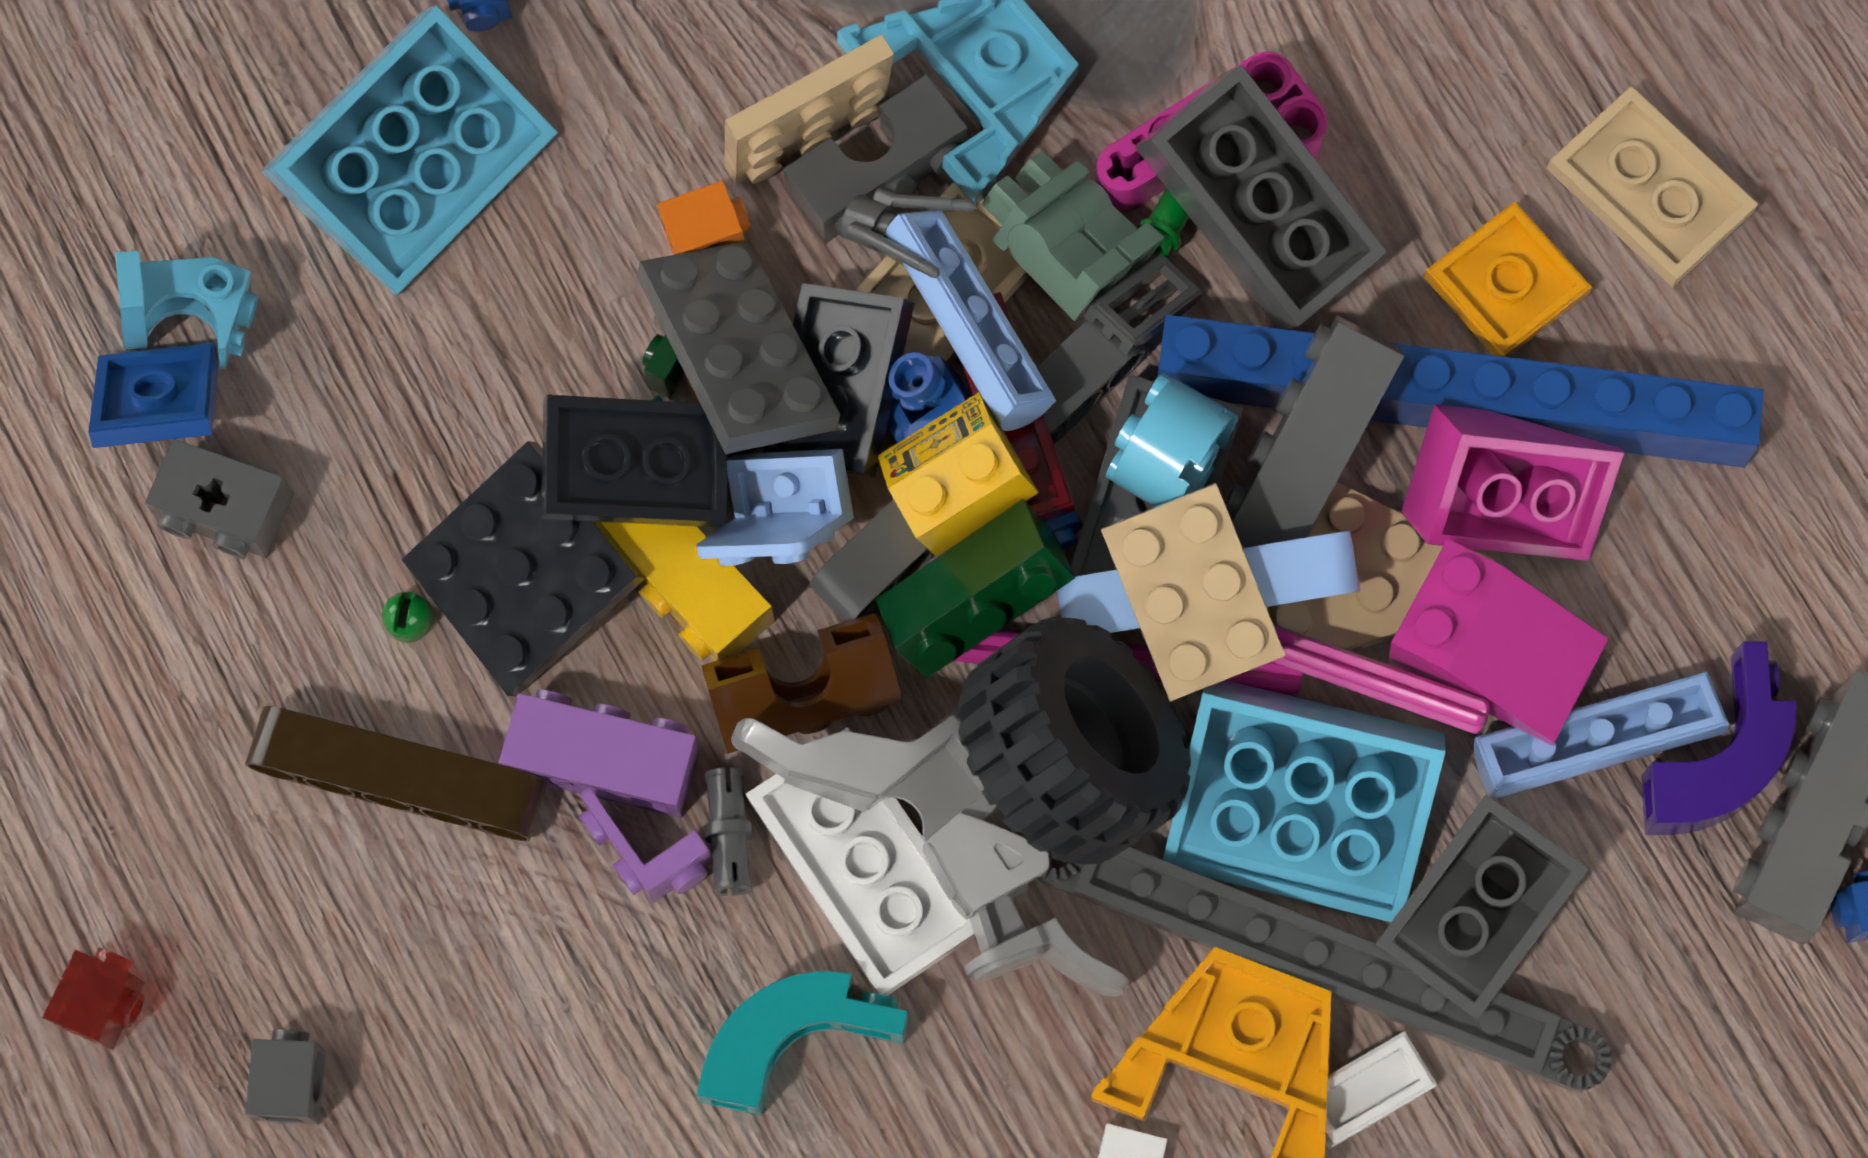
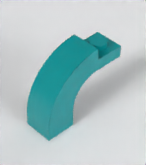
M818 971L802 973L774 982L745 1000L721 1026L706 1055L696 1096L702 1104L762 1116L773 1068L783 1052L795 1041L811 1033L830 1030L904 1044L909 1022L908 1011L897 1009V999L881 994L864 992L862 993L861 1001L851 999L854 982L852 974Z

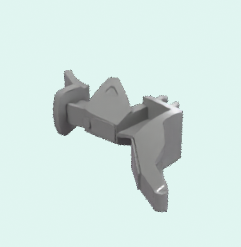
M954 715L912 742H901L855 732L841 731L800 745L754 719L747 718L737 723L731 737L733 746L784 778V783L862 812L870 810L887 798L902 799L910 803L918 811L923 823L922 839L925 842L923 854L947 898L952 901L955 909L965 920L970 919L981 952L980 955L964 966L968 978H974L976 983L984 982L1028 966L1039 957H1042L1063 975L1096 993L1110 997H1119L1124 993L1129 979L1118 970L1094 959L1080 949L1067 936L1056 918L1027 931L1014 906L1013 898L1026 893L1028 882L1045 874L1049 867L1048 852H1039L1027 844V839L1004 828L985 822L987 817L996 808V805L990 806L981 792L984 787L979 777L972 776L966 762L969 752L966 746L961 745L958 732L960 723Z

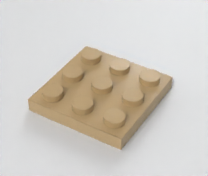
M882 34L725 120L724 166L735 185L747 179H750L752 184L759 183L781 169V160L798 151L804 156L829 138H832L830 133L848 123L851 124L852 128H858L880 115L879 105L886 101L894 53Z

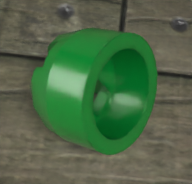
M399 592L388 599L383 608L382 620L385 628L394 639L400 642L411 643L422 639L429 632L433 622V615L423 597L413 592ZM411 602L407 614L406 628L397 627L403 603Z

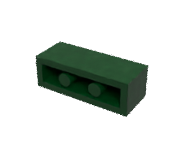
M1022 499L876 599L894 649L923 676L928 678L1074 580L1075 576L1054 530Z

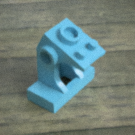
M140 251L115 252L124 350L148 349L147 338L155 326L166 317L182 314L195 315L212 328L218 345L220 369H226L230 354L242 356L245 346L243 342L245 332L239 331V327L250 328L259 298L258 294L251 293V271L214 257L141 262Z

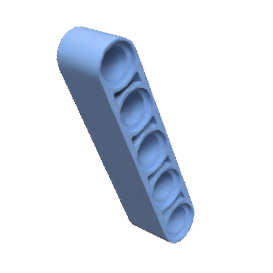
M1351 531L1243 548L1266 607L1361 591ZM1117 570L1076 576L1074 580L1057 590L1061 618L1086 620L1087 625H1098L1110 633L1140 628Z

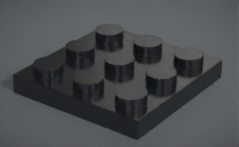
M527 441L401 559L507 696H518V693L525 690L645 579L640 570L601 522L541 519L543 449L538 442Z

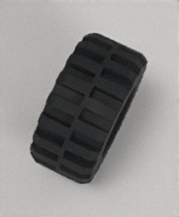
M1065 617L1046 618L1040 620L1035 625H1031L978 663L977 667L970 671L964 682L958 704L957 716L963 719L958 732L961 745L966 746L969 752L966 762L972 776L979 777L984 787L981 791L990 806L995 804L1003 813L1004 818L1002 821L1013 832H1022L1027 837V844L1039 852L1051 851L1052 858L1069 863L1093 865L1100 864L1104 860L1109 861L1176 816L1181 809L1189 788L1191 777L1187 773L1191 766L1190 750L1184 748L1183 741L1186 734L1182 722L1176 720L1171 709L1174 705L1172 701L1169 700L1166 691L1161 692L1153 680L1156 676L1146 663L1141 665L1133 657L1134 651L1123 641L1115 642L1112 640L1110 632L1098 625H1087L1086 620Z

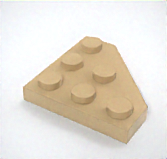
M1336 482L1307 537L1351 531L1361 591L1268 606L1267 610L1274 625L1345 650H1350L1360 646L1365 648L1394 638L1443 546L1427 544L1402 513ZM1470 549V550H1472V551H1474V552H1476V553H1478V554H1480V555H1482V556H1484V557H1486V558H1488V559L1494 561L1493 558H1491V557H1489V556H1487V555H1485V554H1483V553H1481V552H1479V551H1477V550H1475V549Z

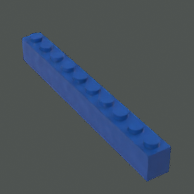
M1165 315L1157 377L1164 373L1207 397L1228 403L1276 409L1289 381L1295 378L1302 382L1310 367L1312 360L1304 357L1315 333ZM1392 343L1402 349L1404 358L1370 421L1427 428L1434 404L1489 410L1616 446L1624 453L1745 468L1760 443L1764 389Z

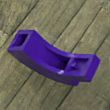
M1767 641L1742 642L1731 656L1735 723L1732 738L1727 748L1720 754L1701 761L1652 762L1641 775L1645 835L1686 834L1715 826L1731 818L1749 804L1768 785L1780 769L1791 746L1795 731L1796 701L1771 700V697H1776L1778 694L1779 669L1776 660H1769Z

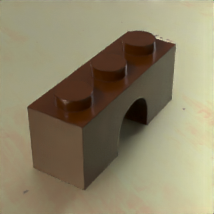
M876 613L817 630L823 649L821 664L810 677L799 682H783L774 678L767 671L759 648L701 665L727 753L738 751L733 746L731 737L737 723L743 719H754L784 736L797 732L812 734L824 730L833 721L853 715H875L884 711L889 704L902 701L903 698L887 641Z

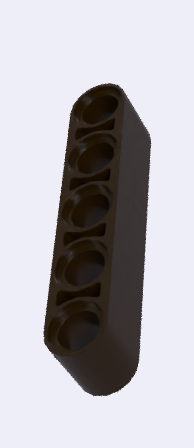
M275 706L263 707L245 762V766L271 777L524 842L530 841L547 785L545 779L526 771Z

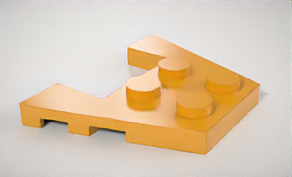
M1214 947L1166 1003L1164 1010L1141 1037L1138 1036L1124 1053L1125 1056L1110 1074L1103 1078L1094 1088L1091 1099L1093 1102L1145 1122L1166 1066L1171 1062L1288 1108V1114L1271 1158H1325L1331 991Z

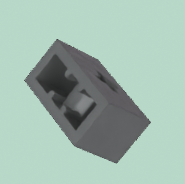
M172 439L145 500V504L159 520L157 526L167 533L188 540L191 539L193 533L214 540L212 543L213 547L236 558L245 559L248 552L267 558L294 493L282 476L180 440ZM224 497L227 498L226 506L215 504L211 512L207 508L209 502L221 503Z

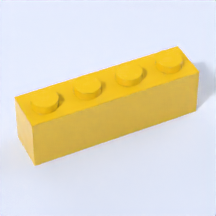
M601 522L645 577L641 582L644 587L638 591L641 597L660 618L670 613L679 622L684 630L678 636L700 661H703L708 656L717 661L739 654L775 622L772 606L734 565L723 566L719 564L718 558L703 559L698 557L696 545L707 537L697 526Z

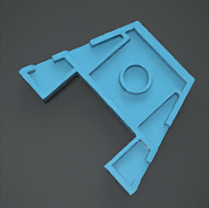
M941 0L936 8L910 15L905 10L885 15L884 22L859 28L858 23L848 25L838 30L837 43L845 53L882 34L894 53L893 63L912 51L918 50L983 126V131L943 157L942 165L947 174L969 200L974 201L975 204L984 198L1077 76L1079 63L1024 0Z

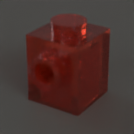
M98 947L94 957L75 949L42 1018L61 1029L113 1050L123 1028H130L140 1015L145 1000V995L141 993L145 982L129 972L133 962L127 958L101 947Z

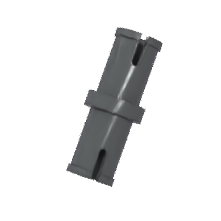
M732 767L729 769L730 776H725V768L712 769L705 773L710 823L704 826L705 841L711 843L713 893L720 896L728 894L727 888H732V896L743 895L751 892L753 889L752 882H750L747 840L753 837L752 822L746 820L744 771Z

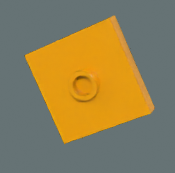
M1515 201L1427 268L1423 276L1493 356L1501 357L1512 355L1589 295L1592 286Z

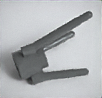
M883 188L877 189L873 199L864 195H857L851 200L844 212L841 223V232L845 239L882 253L902 265L904 263L931 278L939 276L940 270L938 267L887 238L886 230L898 215L895 208L972 212L976 208V204L972 200L896 194Z

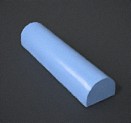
M942 210L898 214L888 226L886 236L892 242L939 268V276L931 278L903 263L1000 428L1004 431L1016 430L1038 419L1056 400Z
M1707 672L1573 709L1553 746L1513 726L1475 737L1474 755L1486 793L1491 798L1497 799L1726 734L1729 723Z

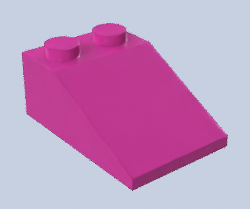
M1434 404L1401 513L1424 541L1430 545L1443 546L1448 538L1469 549L1589 561L1624 452L1616 446L1489 410Z
M1447 538L1391 642L1388 664L1485 698L1489 702L1490 715L1553 746L1597 663L1608 638L1504 566Z

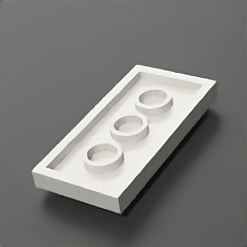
M848 727L842 730L851 732ZM778 774L773 775L746 793L748 801L877 994L888 996L975 938L970 919L965 920L955 909L952 901L945 895L923 854L925 842L921 834L896 798L883 799L870 810L862 812L784 783L785 779Z

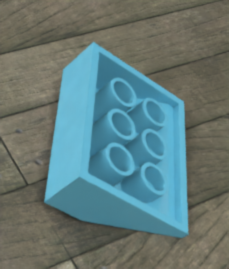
M436 5L421 11L261 172L308 219L394 295H398L558 132Z
M1227 680L1204 688L1189 748L1191 766L1187 773L1191 777L1189 788L1181 809L1172 819L1163 860L1208 878L1392 922L1408 900L1446 752L1445 733Z

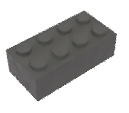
M1242 65L1221 74L1134 146L1277 329L1299 327L1387 253Z

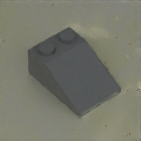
M1486 794L1375 945L1478 1020L1589 868Z

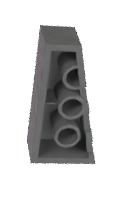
M1856 670L1829 700L1823 697L1817 700L1805 725V730L1813 733L1805 754L1798 750L1795 751L1781 780L1782 784L1790 787L1781 807L1772 804L1759 828L1757 837L1766 841L1757 862L1750 858L1747 859L1733 888V892L1741 895L1734 912L1735 914L1800 945H1804L1817 934L1851 863V857L1844 854L1847 846L1855 847L1868 827V674Z

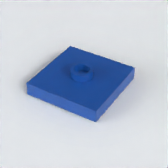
M215 343L98 356L88 430L93 448L212 435L219 356Z

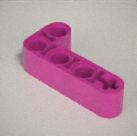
M1260 52L1236 65L1235 67L1242 65L1255 83L1258 81H1269L1278 87L1279 90L1277 92L1265 94V96L1289 126L1301 125L1311 131L1312 136L1300 139V141L1316 159L1324 142L1327 129V114L1290 62L1280 54ZM1213 81L1118 139L1101 152L1097 161L1095 182L1103 187L1112 205L1119 212H1128L1136 209L1166 189L1165 185L1134 146ZM1117 173L1119 177L1112 179V174ZM1132 175V181L1127 182L1125 178Z

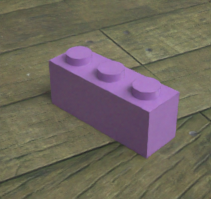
M537 690L535 697L518 693L498 762L500 765L537 775L547 781L546 786L579 794L590 787L595 796L600 799L678 818L682 817L700 751L696 736L688 734V726L664 718H654L652 725L629 720L631 715L629 712L611 705L596 704L594 711L571 706V698L547 690Z

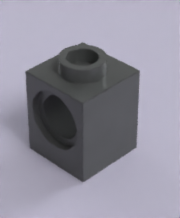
M277 1029L272 1030L271 1039H253L245 1108L247 1116L257 1122L319 1125L326 1050L316 1042L309 1041L310 1033L299 1030Z

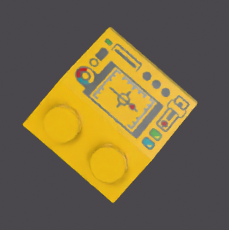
M980 392L878 455L888 490L916 539L936 557L1020 500L1024 499L1027 501L1039 493Z

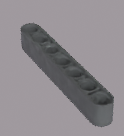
M1086 320L1036 366L1056 400L1043 414L1053 445L1115 389L1135 369L1144 356L1145 352L1141 347L1125 356L1118 349L1122 341L1117 336L1108 340L1101 334L1105 325L1100 320L1094 324ZM892 500L818 570L812 578L809 587L846 622L876 613L879 610L876 602L878 597L927 565L935 555L916 539L895 500Z

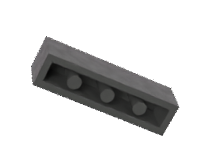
M1336 316L1330 328L1320 324L1304 357L1312 360V363L1302 382L1292 378L1277 404L1276 410L1284 414L1273 435L1263 431L1251 452L1247 463L1256 468L1246 487L1243 488L1235 484L1225 501L1226 508L1243 547L1248 548L1307 538L1404 358L1400 347L1339 316Z

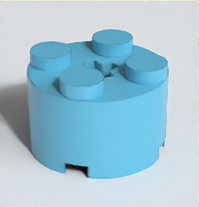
M1164 373L1157 377L1147 394L1145 404L1149 407L1142 419L1132 414L1122 427L1115 441V446L1120 450L1113 458L1105 475L1114 484L1154 507L1201 489L1206 485L1215 469L1212 467L1219 448L1225 451L1238 422V415L1229 411L1228 408Z

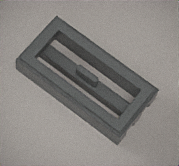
M1159 254L1093 302L1084 318L1091 324L1100 320L1105 325L1101 334L1108 340L1117 336L1122 341L1118 349L1125 356H1128L1164 329L1165 315L1181 316L1196 305L1203 291L1164 255ZM1163 274L1167 278L1165 282L1150 291L1120 315L1113 310L1159 275ZM1178 289L1182 292L1134 329L1130 326Z

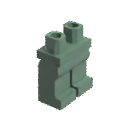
M1041 151L1022 167L1015 178L1030 195L1007 175L992 187L982 202V206L1002 225L992 241L1003 252L1010 249L1012 256L1018 264L1075 322L1087 312L1093 302L1143 267L1164 237L1148 222L1140 228H1136L1112 205L1107 192L1102 186L1093 180L1086 179L1090 172L1078 160L1065 170H1062L1049 156Z

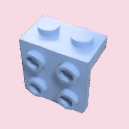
M843 450L735 454L727 459V475L735 519L696 545L698 557L703 559L718 558L719 564L723 566L747 563L755 557L772 556L773 563L789 564L806 559L809 556V550L818 544L832 540L834 532L854 519Z

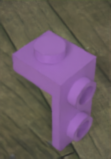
M590 787L579 794L588 809L580 814L579 818L599 846L607 840L614 846L622 859L613 864V867L632 895L643 889L652 903H655L673 889L677 894L690 890L708 875L705 867L713 862L709 849L695 830L643 865Z

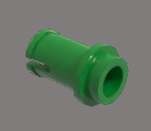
M1166 188L1149 219H1142L1137 228H1140L1146 222L1152 225L1164 237L1153 252V255L1158 256L1162 254L1167 257L1170 251H1176L1181 245L1179 235L1189 216Z

